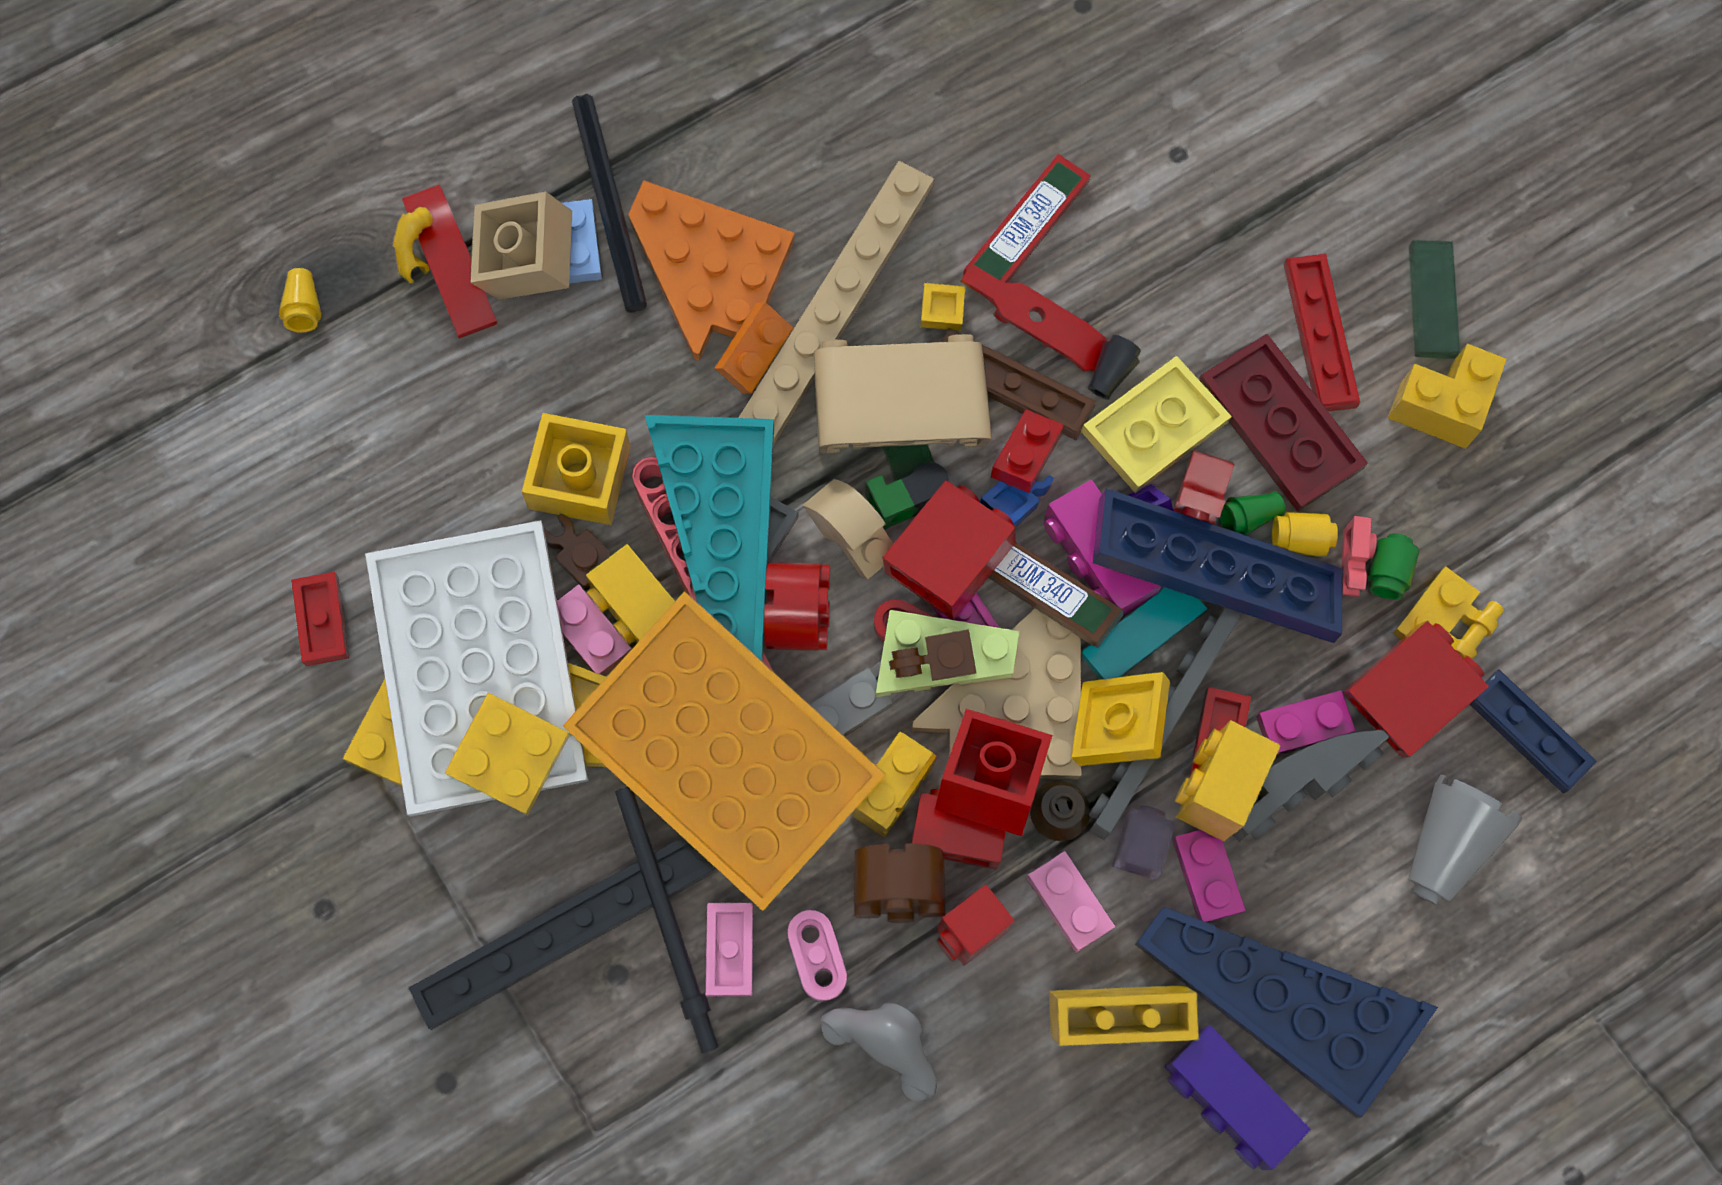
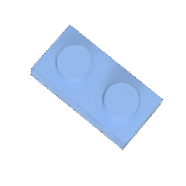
M592 199L563 202L562 204L572 210L569 283L602 280Z

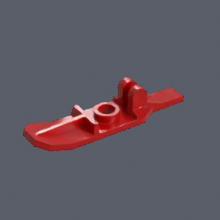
M971 263L960 282L984 296L995 306L994 317L1003 323L1009 322L1042 342V346L1045 348L1050 347L1068 358L1084 372L1095 370L1103 343L1107 341L1106 337L1084 320L1025 284L1003 283ZM1029 312H1037L1041 316L1042 321L1034 322L1031 320Z

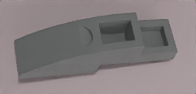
M1384 730L1361 731L1341 735L1313 744L1270 768L1257 796L1259 801L1252 807L1244 827L1234 833L1233 836L1239 842L1249 833L1255 839H1258L1276 823L1270 815L1281 806L1289 812L1308 795L1307 792L1314 800L1318 799L1326 791L1333 798L1353 781L1347 773L1359 764L1365 770L1384 754L1378 746L1390 736Z

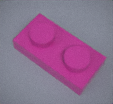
M1342 690L1260 712L1256 716L1262 736L1281 745L1276 756L1303 749L1337 736L1356 732Z
M1202 830L1174 837L1172 841L1197 918L1209 923L1245 912L1246 910L1223 841Z

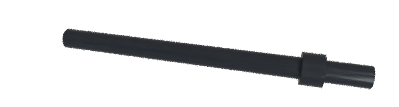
M629 787L619 789L614 792L683 997L680 1005L685 1020L690 1019L701 1053L712 1051L719 1046L707 1013L711 1011L706 993L700 992L635 794Z

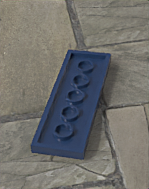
M1107 488L1100 496L1093 564L1331 643H1335L1342 635V568Z

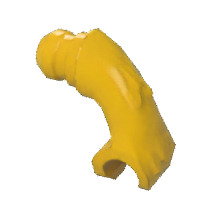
M418 207L412 213H402L396 227L393 247L395 248L397 270L399 275L409 283H414L410 276L413 268L418 266L425 275L430 270L428 264L413 252L414 241L419 238L422 230L429 227L433 222V217L425 207Z

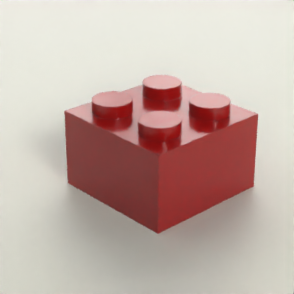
M966 709L941 780L935 809L1022 836L1053 735Z

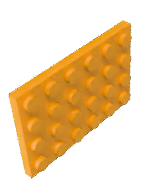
M687 592L681 594L563 725L572 736L762 911L886 775Z

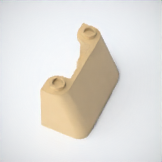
M973 335L948 336V342L847 346V340H827L822 342V348L814 351L819 454L840 453L839 449H848L849 444H852L853 450H861L862 447L929 444L954 446L957 439H959V443L964 444V447H985L991 440V423L982 343L974 342Z

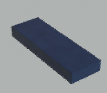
M1500 669L1496 670L1485 681L1489 687L1469 704L1563 794L1568 792L1597 762Z

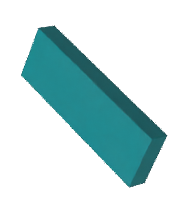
M1164 588L1119 622L1098 648L1089 645L1081 652V658L1099 680L1123 677L1202 616L1208 608L1198 598Z

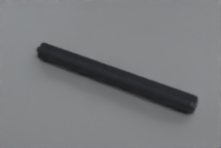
M589 94L576 96L572 100L573 109L625 310L630 313L642 311L647 306L595 103L593 97Z

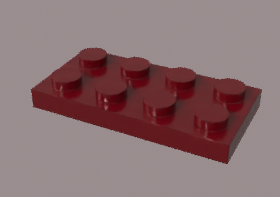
M1265 334L1201 374L1199 381L1232 416L1229 423L1297 512L1363 470L1368 464L1268 334Z

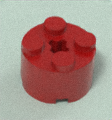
M768 563L765 584L767 601L764 607L766 649L827 651L828 627L830 626V601H828L830 565L817 563Z

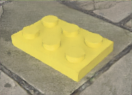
M1175 356L1086 422L1081 432L1136 493L1225 426L1232 416L1178 356Z

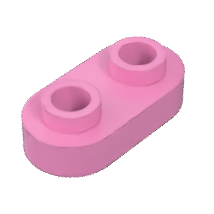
M816 910L802 911L793 917L788 927V941L801 984L806 994L812 999L821 1002L831 1001L843 992L847 980L846 969L830 920L823 913ZM808 927H813L819 932V938L813 943L805 942L801 936L803 930ZM825 970L832 975L833 980L829 986L821 987L815 982V976L819 971Z

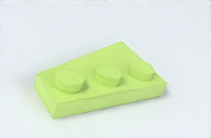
M890 610L875 698L890 696L891 693L914 690V692L930 690L931 687L957 683L964 685L1012 678L1019 631ZM969 629L976 674L932 681L929 664L921 665L922 674L896 678L895 670H890L889 661L893 660L892 651L918 647L919 656L927 655L925 637Z

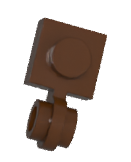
M969 629L925 637L927 655L919 656L918 647L892 651L893 660L889 661L890 670H895L896 678L922 674L921 665L926 664L930 665L932 681L977 673Z

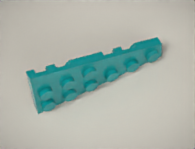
M645 415L697 602L763 662L765 584L768 563L774 419Z

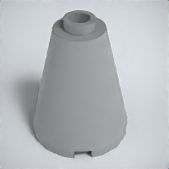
M1440 775L1434 784L1408 880L1416 884L1412 892L1435 905L1438 904L1440 898L1450 902L1513 833L1522 820V817L1514 810L1508 818L1505 816L1506 814L1499 811L1502 805L1500 801L1464 782L1454 779L1451 786H1448L1449 782L1445 775Z

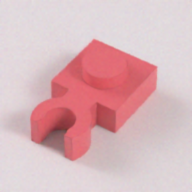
M1354 516L1343 530L1341 568L1344 570L1342 576V595L1359 597L1360 590L1364 591L1366 588V561L1369 558H1373L1377 542L1376 534L1371 533V518Z

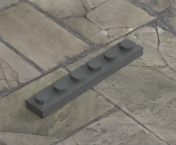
M1225 607L1219 617L1210 614L1198 634L1199 637L1204 639L1198 652L1189 649L1176 671L1183 674L1176 688L1171 685L1169 686L1162 746L1242 614ZM1155 759L1120 762L1111 777L1112 780L1118 783L1110 797L1102 793L1089 814L1090 817L1095 819L1089 832L1102 840L1108 837Z

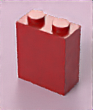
M945 480L882 557L885 574L951 620H955L1016 544V527L1013 526L1014 523L1011 518L1001 510L994 508L991 511L979 503L978 497L963 485L956 487Z
M1428 620L1412 629L1342 692L1344 697L1375 730H1384L1390 736L1385 741L1401 758L1412 756L1489 687L1482 679L1485 675L1482 668L1469 656L1462 658L1451 646L1454 643L1452 636L1441 625L1435 623L1432 626Z

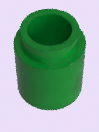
M1393 533L1389 534L1387 538L1377 540L1367 577L1370 583L1369 591L1375 596L1388 600H1400L1403 598L1404 592L1410 590L1420 552L1410 537Z

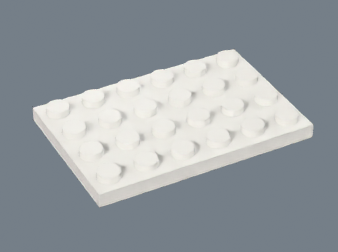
M541 520L365 553L406 811L410 817L496 800L445 774L448 765L488 692L565 731L567 730L563 727L564 723L576 711L545 531ZM571 734L541 791L589 781L583 745Z

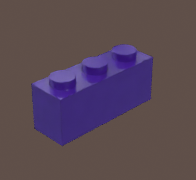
M1211 1025L1203 1027L1198 1031L1199 1040H1189L1163 1066L1171 1074L1167 1080L1182 1097L1188 1099L1192 1096L1202 1106L1204 1110L1200 1115L1213 1130L1219 1134L1225 1131L1238 1144L1234 1151L1245 1164L1253 1170L1258 1166L1261 1170H1273L1311 1129Z

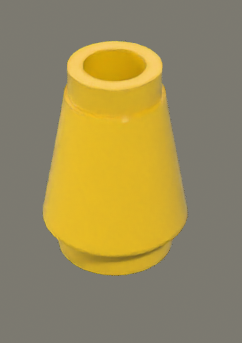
M294 268L287 273L279 317L283 321L284 327L288 330L299 333L309 332L317 327V322L322 316L313 275L307 269Z

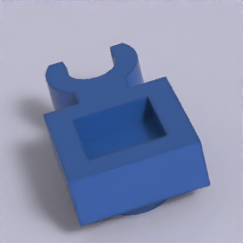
M1049 475L1044 481H1036L1030 493L999 481L981 497L979 503L991 511L994 508L1001 510L1011 518L1014 523L1013 526L1017 527L1037 509L1040 502L1037 497L1043 496L1049 491L1054 478Z

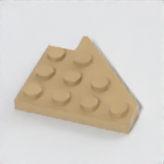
M1034 608L1012 629L1019 631L1012 678L951 685L913 721L912 732L949 733V759L965 710H973L1053 735L1040 779L1079 780L1082 776L1081 766H1078L1071 756L1081 697V638Z

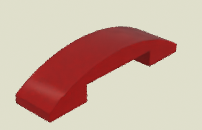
M440 184L402 198L407 213L414 212L418 207H425L433 217L432 224L422 230L418 240L459 339L497 325V320L485 291L471 283L472 259Z

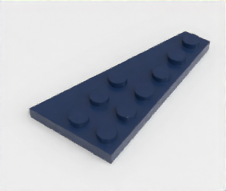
M1163 907L1135 943L1139 949L1356 1118L1363 1117L1438 1009L1435 1005L1399 995V992L1385 987H1377L1353 978L1350 974L1286 951L1281 952L1262 945L1259 941L1218 929L1215 925Z

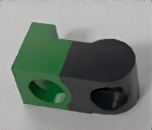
M926 462L917 466L913 474L886 485L882 475L866 481L865 495L869 503L886 523L883 526V529L886 530L917 516L944 481H949V477L943 466L934 462Z

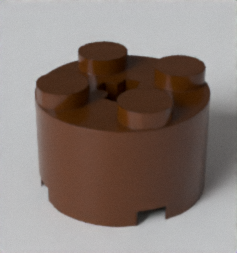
M905 843V849H890L889 844H878L855 850L854 917L872 919L881 917V914H887V922L911 923L914 922V914L930 918L945 916V871L942 849L931 845Z

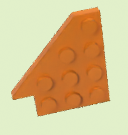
M644 180L628 213L629 222L694 359L699 361L712 331L734 338L757 302L769 303L795 241L794 232Z

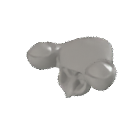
M885 1003L879 1009L865 1011L843 1007L830 1010L822 1016L820 1022L823 1036L830 1044L849 1045L854 1040L873 1060L900 1072L899 1081L901 1082V1089L907 1098L913 1101L931 1099L935 1095L937 1089L935 1071L927 1059L920 1041L922 1027L919 1020L910 1011L895 1003Z

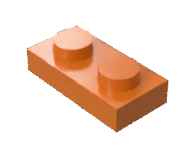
M757 302L714 369L741 393L752 394L793 327L766 302Z

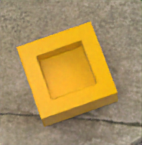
M924 283L920 327L944 330L951 328L955 331H961L965 287Z

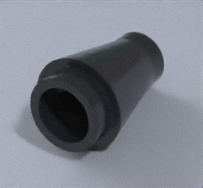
M1112 335L1109 342L1105 341L1103 343L1092 380L1087 387L1088 390L1100 398L1109 400L1117 387L1140 363L1138 356L1141 353V349L1122 336Z

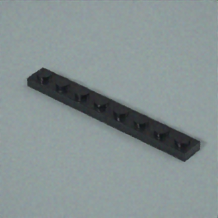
M683 837L654 852L669 898L719 871ZM638 861L408 987L428 1029L433 1030L653 908Z

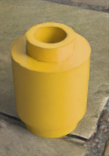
M1286 512L1284 516L1274 517L1271 533L1272 545L1305 556L1324 557L1327 556L1329 548L1336 547L1338 538L1337 524L1331 523L1328 514Z

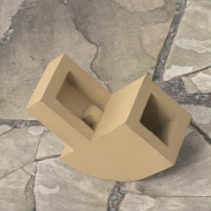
M833 479L803 504V507L822 535L840 545L861 577L868 580L884 567L882 557L893 545V542L883 529V526L886 524L884 520L857 490L844 482Z

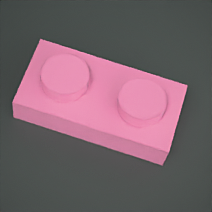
M579 584L557 600L563 636L592 672L602 676L606 675L632 650Z
M1066 851L1027 875L1026 878L1076 953L1115 928V925Z
M707 903L706 996L752 997L753 903Z

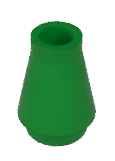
M1278 492L1229 497L1226 503H1224L1219 522L1222 528L1247 536L1273 520L1275 516H1283L1285 504Z

